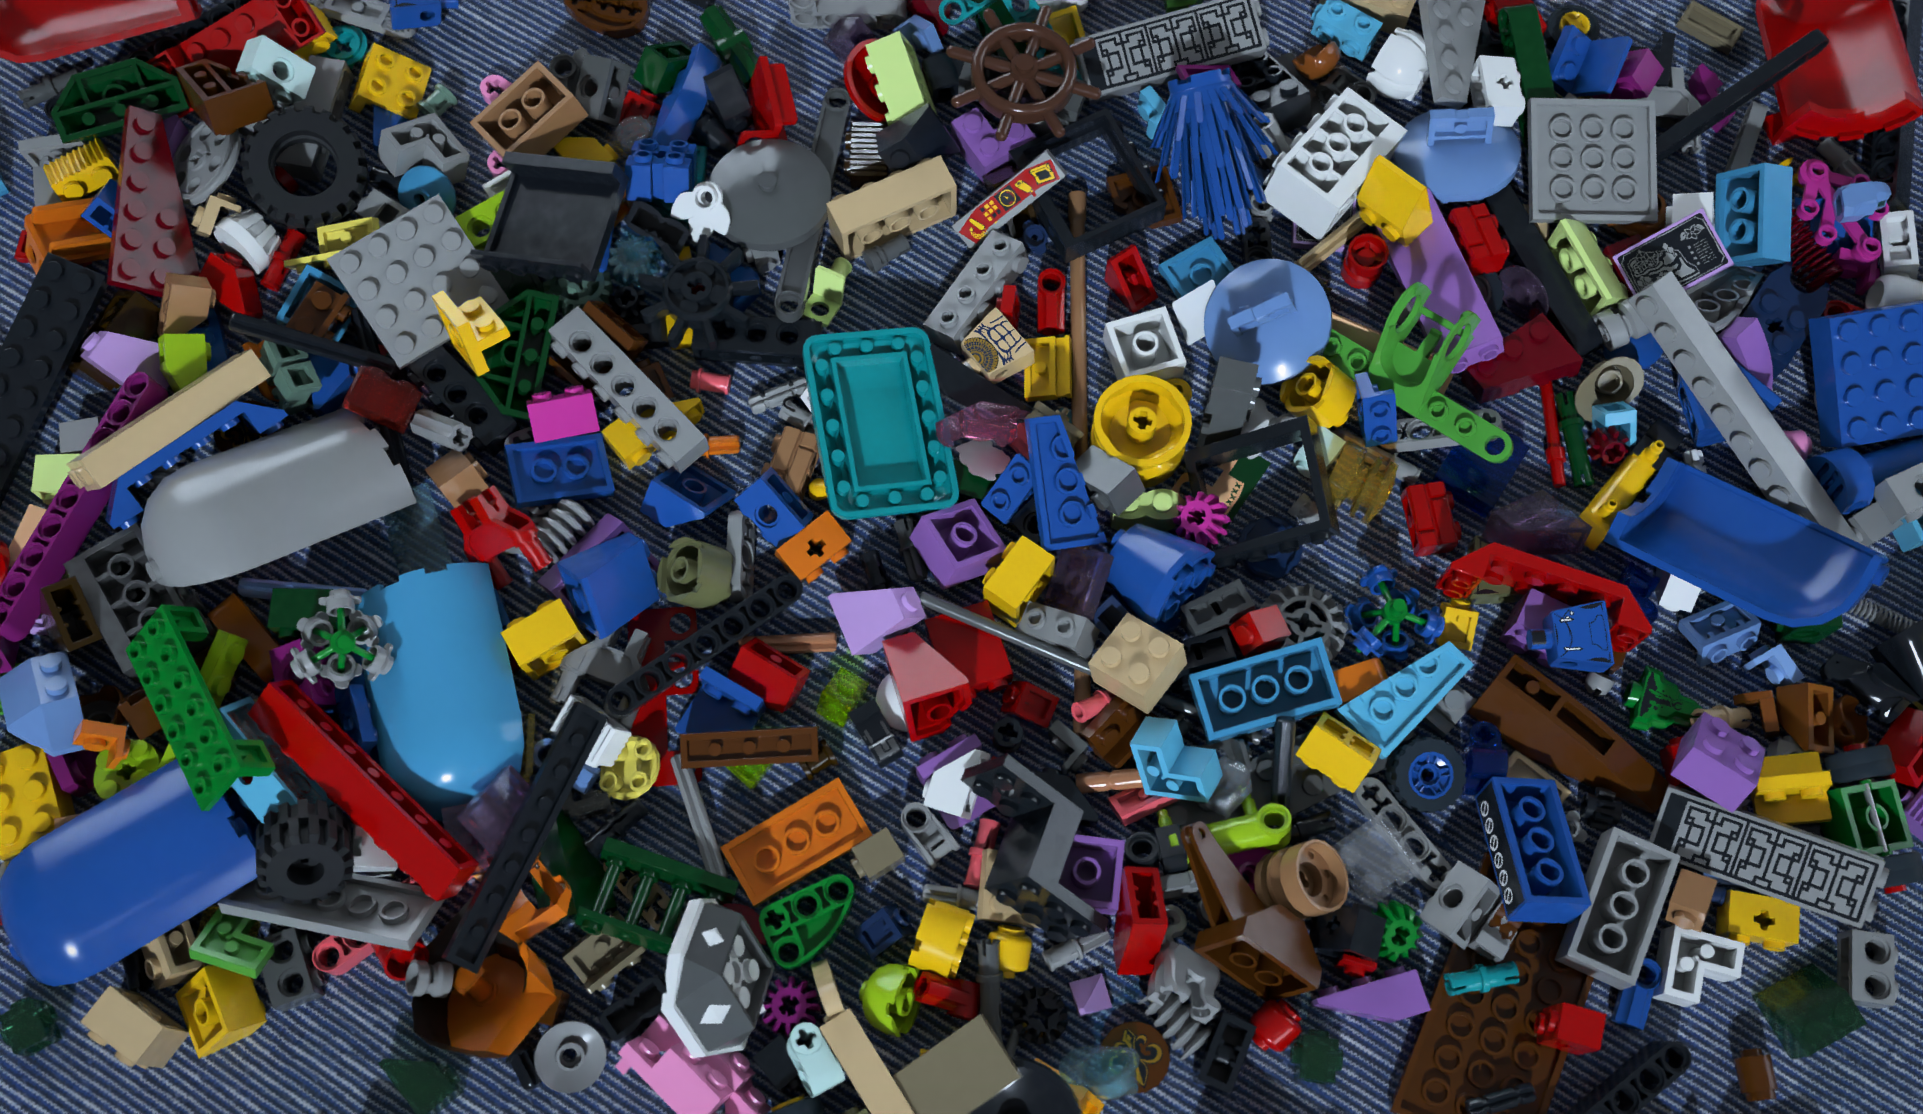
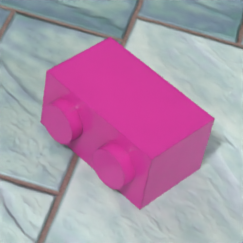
M583 385L565 388L564 394L552 396L551 391L531 395L532 400L526 401L534 442L540 443L600 431L591 389L584 390Z

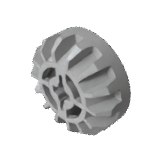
M1290 583L1283 589L1274 590L1263 602L1260 609L1277 604L1291 635L1267 652L1322 637L1329 662L1331 663L1345 643L1347 623L1344 622L1342 616L1344 612L1342 606H1337L1333 602L1330 592L1325 591L1322 593L1314 589L1315 585L1310 583L1305 586H1296L1295 583ZM1295 602H1305L1304 608L1297 609L1292 614L1283 612L1289 605ZM1311 603L1323 612L1326 622L1319 621L1317 615L1310 610ZM1298 622L1304 624L1303 628L1306 630L1305 632L1299 630L1300 627L1297 624Z

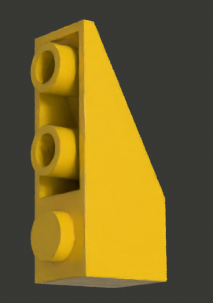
M699 397L672 402L694 425L701 420L702 415L705 413ZM647 409L640 416L644 418L650 417L654 414L655 410ZM618 418L601 432L609 447L626 467L631 470L635 466H641L646 463L657 449L652 444L648 447L644 445L635 434L637 428L631 422L624 424ZM668 431L663 434L662 439L670 440L675 437L676 432Z

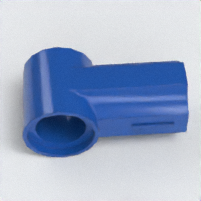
M1645 958L1642 964L1646 974L1644 982L1641 984L1637 980L1635 986L1618 991L1611 1021L1640 1031H1644L1654 989L1660 985L1663 975L1658 963L1648 958Z

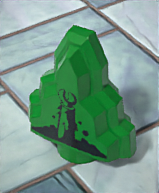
M1649 665L1645 666L1639 681L1631 680L1628 683L1622 699V705L1631 708L1629 712V728L1647 731L1650 727L1665 729L1671 724L1684 728L1691 727L1690 718L1700 717L1693 716L1691 713L1695 709H1703L1695 700L1682 696L1678 686L1666 680L1662 671Z

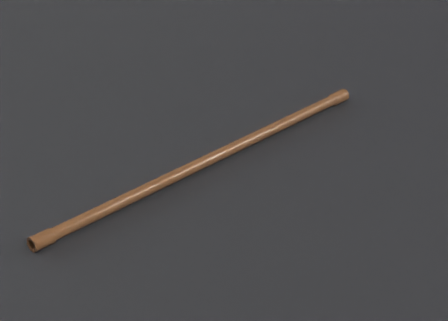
M1079 190L1068 193V220L1070 222V231L1074 238L1085 234L1086 193ZM1085 255L1070 261L1072 425L1084 433L1080 441L1078 440L1074 445L1075 460L1088 449ZM1089 545L1073 548V614L1087 618L1090 615ZM1074 669V702H1079L1091 697V676ZM1073 717V732L1079 737H1083L1081 732L1090 724L1093 718L1081 723L1077 722Z

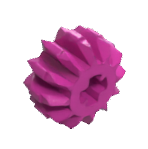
M1198 491L1195 499L1190 495H1185L1187 503L1185 507L1176 505L1181 515L1172 518L1175 524L1180 525L1175 531L1177 535L1207 546L1208 541L1213 545L1218 544L1217 535L1219 533L1227 535V530L1222 527L1223 524L1231 522L1230 517L1224 514L1228 509L1227 505L1219 502V497L1215 494L1207 496L1204 492Z

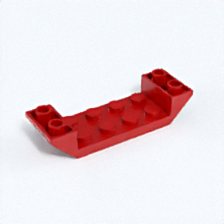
M251 0L177 46L161 52L146 61V63L176 76L178 80L177 67L203 59L227 66L232 74L237 75L235 71L247 40L265 35L282 47L295 53L325 34L326 30L306 0ZM188 102L189 109L178 113L179 118L195 111Z
M1496 542L1452 561L1435 584V588L1443 590L1446 596L1457 599L1467 598L1483 580L1492 585L1504 584L1513 587L1517 593L1525 595L1533 588L1572 607L1605 601L1612 651L1629 652L1651 635L1653 628L1627 585Z

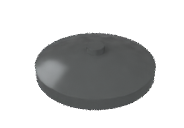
M760 139L736 147L716 164L708 180L720 187L723 193V205L730 214V227L724 236L742 247L758 251L784 250L809 239L826 221L828 217L826 203L832 200L830 176L822 161L804 146L782 139ZM707 191V202L711 203L712 195Z

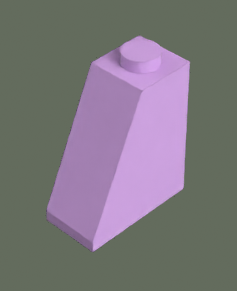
M99 331L98 334L93 332L82 345V348L85 350L80 357L121 386L135 372L146 373L165 389L169 386L160 371L159 349L156 342L109 331Z
M914 587L832 593L828 596L852 656L876 653L883 648L882 641L901 635L926 617L921 600L916 594Z

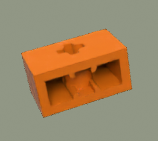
M827 510L776 549L774 555L789 574L796 576L801 583L806 580L810 584L824 573L821 567L831 560L836 564L849 553L847 547L852 540ZM809 544H812L814 547L819 544L821 545V557L817 554L812 556L808 554Z

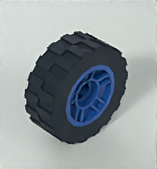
M1416 736L1411 737L1410 740L1402 741L1400 746L1391 752L1392 755L1386 764L1388 766L1387 771H1385V778L1388 780V789L1392 791L1394 798L1402 803L1401 805L1420 812L1435 813V811L1446 810V807L1449 805H1454L1457 802L1456 799L1462 795L1464 791L1462 789L1467 779L1465 777L1466 765L1463 764L1461 754L1456 752L1453 745L1445 743L1444 740L1438 738ZM1426 769L1427 772H1430V777L1422 779L1421 773Z

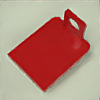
M759 56L747 89V96L756 130L742 131L736 147L745 144L748 139L757 137L758 140H787L784 125H795L798 120L785 65L782 63L769 64L767 56Z

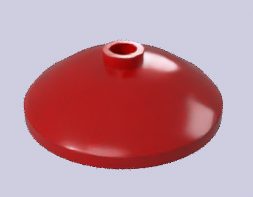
M879 38L867 39L857 44L848 54L844 64V81L851 99L866 116L876 122H887L885 118V113L889 112L885 102L880 101L875 90V85L879 84L876 74L870 73L865 61V56L869 55L865 45Z

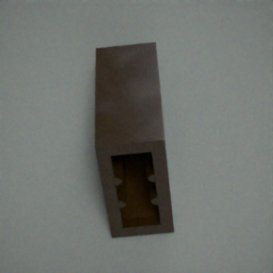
M75 575L40 588L41 619L54 649L70 652L103 639Z

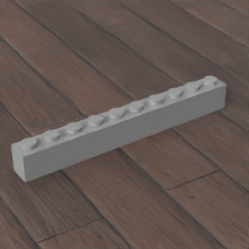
M1672 271L1631 297L1628 301L1766 499L1775 505L1859 542L1860 540Z

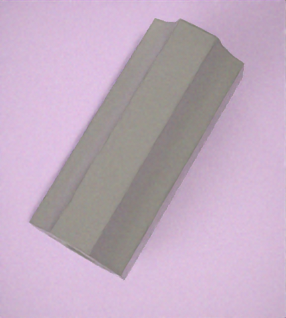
M425 408L416 411L413 420L410 422L412 433L458 452L467 449L470 440L473 438L470 426Z

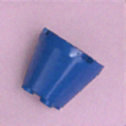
M1136 523L1127 531L1120 529L1116 532L1111 540L1113 548L1109 555L1100 563L1098 573L1103 575L1104 579L1140 620L1168 634L1180 625L1181 620L1178 619L1180 616V606L1203 596L1215 572L1216 565L1211 563V559H1213L1216 553L1202 544Z

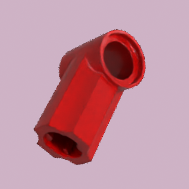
M1048 268L1042 271L1037 281V333H1041L1044 336H1056L1063 334L1065 331L1066 280L1064 274L1055 268ZM1051 283L1056 285L1058 289L1048 291L1043 286Z
M922 971L920 977L916 979L913 989L915 1001L946 1010L947 1015L968 1021L978 1016L980 1010L978 983L962 979L953 980L926 971Z

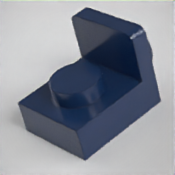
M893 903L881 908L854 929L853 932L873 960L902 938L911 935L915 929L911 925L912 920L908 912L898 906L897 903Z

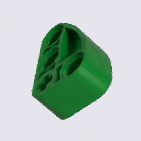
M842 874L832 875L763 908L759 916V924L775 961L782 969L795 971L809 964L821 955L840 933L851 912L856 895L853 883L847 876ZM837 884H844L849 888L847 897L839 901L830 897L832 887ZM804 899L815 900L817 908L811 915L799 913V905ZM773 914H777L779 918L785 917V920L780 921L782 927L779 929H775L772 925L767 926V923L772 922L770 917ZM787 945H795L799 948V956L793 962L781 960V951Z

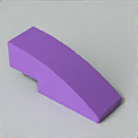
M1737 317L1717 337L1735 361L1772 390L1773 365L1771 354L1758 318Z

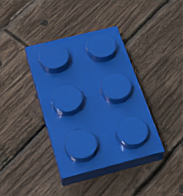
M602 433L566 437L540 443L532 441L508 444L504 447L516 509L556 504L562 499L578 501L614 496L615 488Z

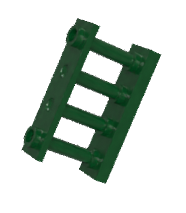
M607 837L600 857V861L605 862L607 870L591 910L580 906L575 924L580 925V928L586 933L592 935L603 933L668 956L674 938H671L686 895L694 893L704 898L715 899L718 905L723 906L724 904L732 903L739 882ZM628 870L637 873L641 879L625 921H621L604 914L620 872ZM660 881L671 885L673 893L659 931L656 933L639 927L638 924L653 884Z

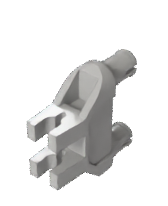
M1671 67L1668 87L1654 86L1648 97L1632 99L1655 100L1656 127L1671 128L1702 107L1696 98L1685 89L1684 69L1680 67ZM1701 135L1681 148L1682 153L1687 154L1689 147L1690 154L1699 153L1702 150Z
M620 627L608 637L599 639L596 636L594 641L570 652L561 660L560 670L563 672L550 698L559 703L563 701V704H565L569 695L575 694L581 679L585 680V678L611 688L642 668L641 663L651 642V638L648 637L649 634L635 628L623 652L614 648L622 630ZM645 675L640 677V686L644 690L650 691ZM624 695L617 710H625L629 706L628 699ZM639 709L623 719L615 720L621 725L623 724L625 728L631 729Z

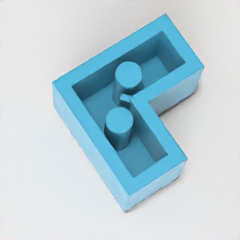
M1149 716L1145 717L1130 742L1145 794L1208 803L1223 776L1216 749L1185 746L1177 720Z

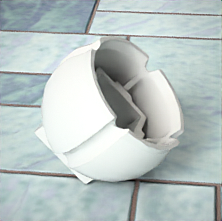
M1397 27L1394 31L1396 35L1391 33L1371 66L1375 71L1368 73L1366 82L1371 83L1375 87L1376 93L1385 98L1412 101L1426 84L1429 77L1424 38L1417 32Z

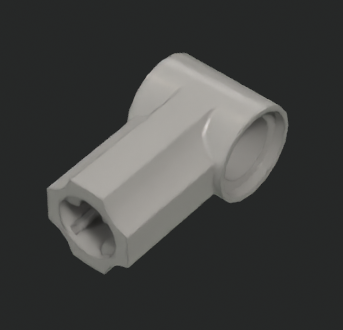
M1263 113L1271 121L1270 123H1260L1254 117L1253 119L1279 155L1282 151L1288 153L1291 150L1289 146L1293 140L1283 134L1273 113ZM1265 143L1261 147L1267 158L1260 157L1259 163L1265 171L1266 169L1272 171L1274 169L1272 164L1278 156L1274 155Z

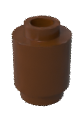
M1761 1048L1740 1050L1741 1058L1733 1060L1740 1091L1745 1093L1747 1102L1777 1099L1775 1089H1778L1771 1055H1763Z

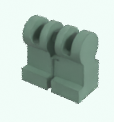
M265 340L260 350L261 357L259 360L271 375V377L266 379V382L269 386H276L273 388L272 394L276 400H279V409L285 410L288 415L299 413L309 406L307 399L311 393L318 392L321 389L320 379L311 360L306 361L308 358L307 352Z

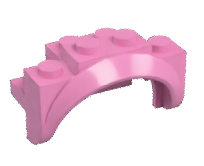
M663 1013L652 1022L641 1036L627 1042L618 1052L622 1058L615 1067L623 1075L632 1067L676 1114H718L717 1110L723 1104L725 1106V1114H768L771 1110V1107L766 1103L765 1096L753 1087L751 1078L756 1073L749 1067L750 1063L743 1054L734 1051L693 1058ZM660 1051H666L663 1056L659 1054Z

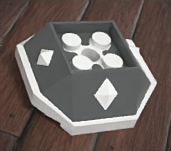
M708 898L689 900L668 953L665 974L667 992L663 994L661 1011L693 1058L744 1050L748 1036L756 1026L759 1014L766 1011L763 1001L775 968L743 915L718 905L715 899Z

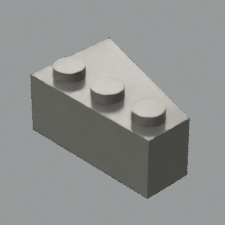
M1219 357L1207 395L1196 448L1241 435L1244 422L1248 423L1256 397L1259 395L1262 378L1256 377L1259 365Z

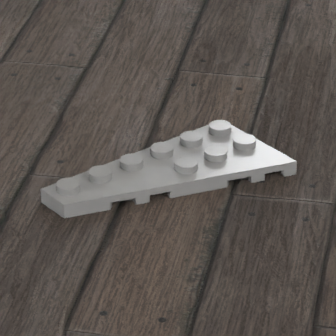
M1418 0L1433 103L1460 110L1467 103L1486 0Z

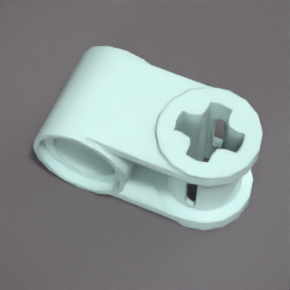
M803 1022L795 1026L787 1040V1053L798 1071L805 1090L811 1098H814L845 1080L844 1072L816 1025ZM800 1036L803 1040H811L808 1049L805 1045H797Z

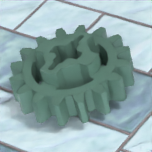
M609 271L604 273L598 272L595 282L582 280L581 283H574L561 277H554L551 280L546 279L543 282L544 293L560 296L557 311L562 309L563 317L577 306L582 310L588 300L603 301L610 304L608 297L613 293Z

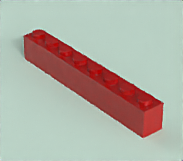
M291 679L269 682L248 712V715L257 723L258 729L269 735L280 746L283 754L292 758L303 769V773L326 792L327 797L332 802L345 810L350 815L351 821L355 825L362 827L374 839L375 845L386 851L397 862L400 870L410 875L422 887V891L428 897L438 902L457 895L480 863Z

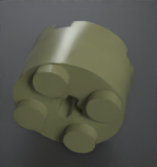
M681 537L673 541L669 548H672L668 557L662 556L657 572L658 588L660 592L666 594V599L699 610H709L719 602L727 601L731 595L732 554L721 547L690 537Z

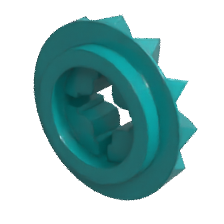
M339 25L333 27L338 38L330 44V48L326 52L320 54L325 58L346 61L348 67L353 69V65L358 61L363 62L364 54L368 53V40L365 34L355 26ZM337 43L345 47L349 45L351 51H340Z

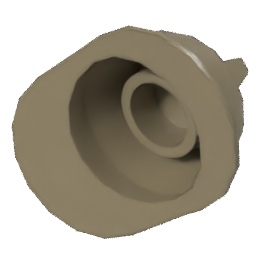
M1626 356L1614 357L1596 364L1576 390L1575 407L1578 414L1584 420L1592 422V405L1624 401L1627 404L1640 393L1644 385L1642 366L1635 359Z

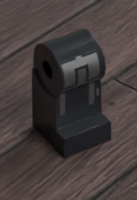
M874 698L847 713L849 722L880 769L904 756L898 741L891 732V728Z

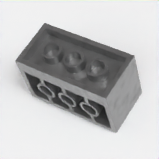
M136 522L63 565L70 577L76 576L96 624L122 672L141 684L126 653V648L161 604L197 607L209 634L203 642L185 641L192 656L213 643L218 629L209 617L204 618L200 611L204 608V605L194 591L190 592L187 586L168 587L161 585L149 577L145 567V563L149 561L144 550L141 525Z

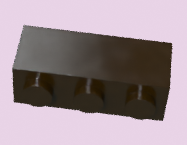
M117 291L84 334L67 370L102 390L111 391L113 388H119L121 385L80 357L85 350L82 348L83 343L93 332L98 334L99 331H109L147 341L151 337L156 338L158 336L157 327L160 308L137 291Z

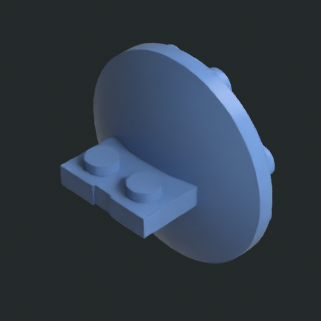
M1444 107L1429 110L1415 117L1404 126L1408 131L1394 152V163L1401 170L1426 186L1427 189L1429 188L1435 201L1438 203L1469 201L1476 203L1499 192L1511 182L1519 167L1521 148L1516 134L1510 127L1494 126V107H1467L1460 110Z
M1260 259L1234 269L1214 289L1209 298L1204 316L1206 342L1217 363L1221 356L1259 365L1256 377L1262 378L1261 386L1279 385L1306 372L1312 365L1306 362L1307 359L1314 355L1322 356L1329 342L1332 330L1330 302L1319 281L1301 266L1280 259Z

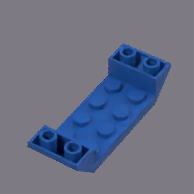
M233 401L112 481L105 520L113 529L120 526L123 530L141 519L138 514L144 509L127 487L131 485L136 489L153 478L151 472L161 466L166 470L182 460L181 452L188 448L195 451L212 440L209 434L218 429L225 432L240 422L237 416H240L252 433L270 435L284 425L282 419L287 417L288 414L282 409Z

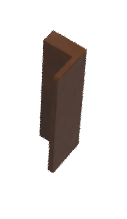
M819 726L680 734L681 769L819 761Z

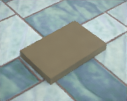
M979 1014L892 1077L915 1114H970L1023 1076L985 1016Z

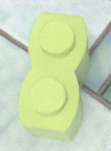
M1155 489L1147 493L1143 492L1119 516L1110 512V527L1115 530L1124 529L1127 531L1136 523H1140L1164 532L1172 530L1176 526L1172 518L1179 516V511L1176 505H1179L1178 493L1169 489Z

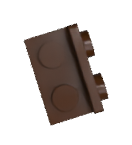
M316 280L285 327L334 340L336 334L333 333V330L339 322L344 324L352 313L353 308L350 306L351 296L345 292L343 295H340Z
M1115 696L1081 734L1097 757L1114 768L1120 769L1133 755L1130 742L1145 717H1159L1152 712L1146 714L1120 697Z

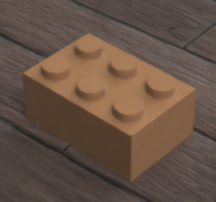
M537 61L469 123L503 159L505 151L538 155L547 154L588 116V113L576 97L546 67Z

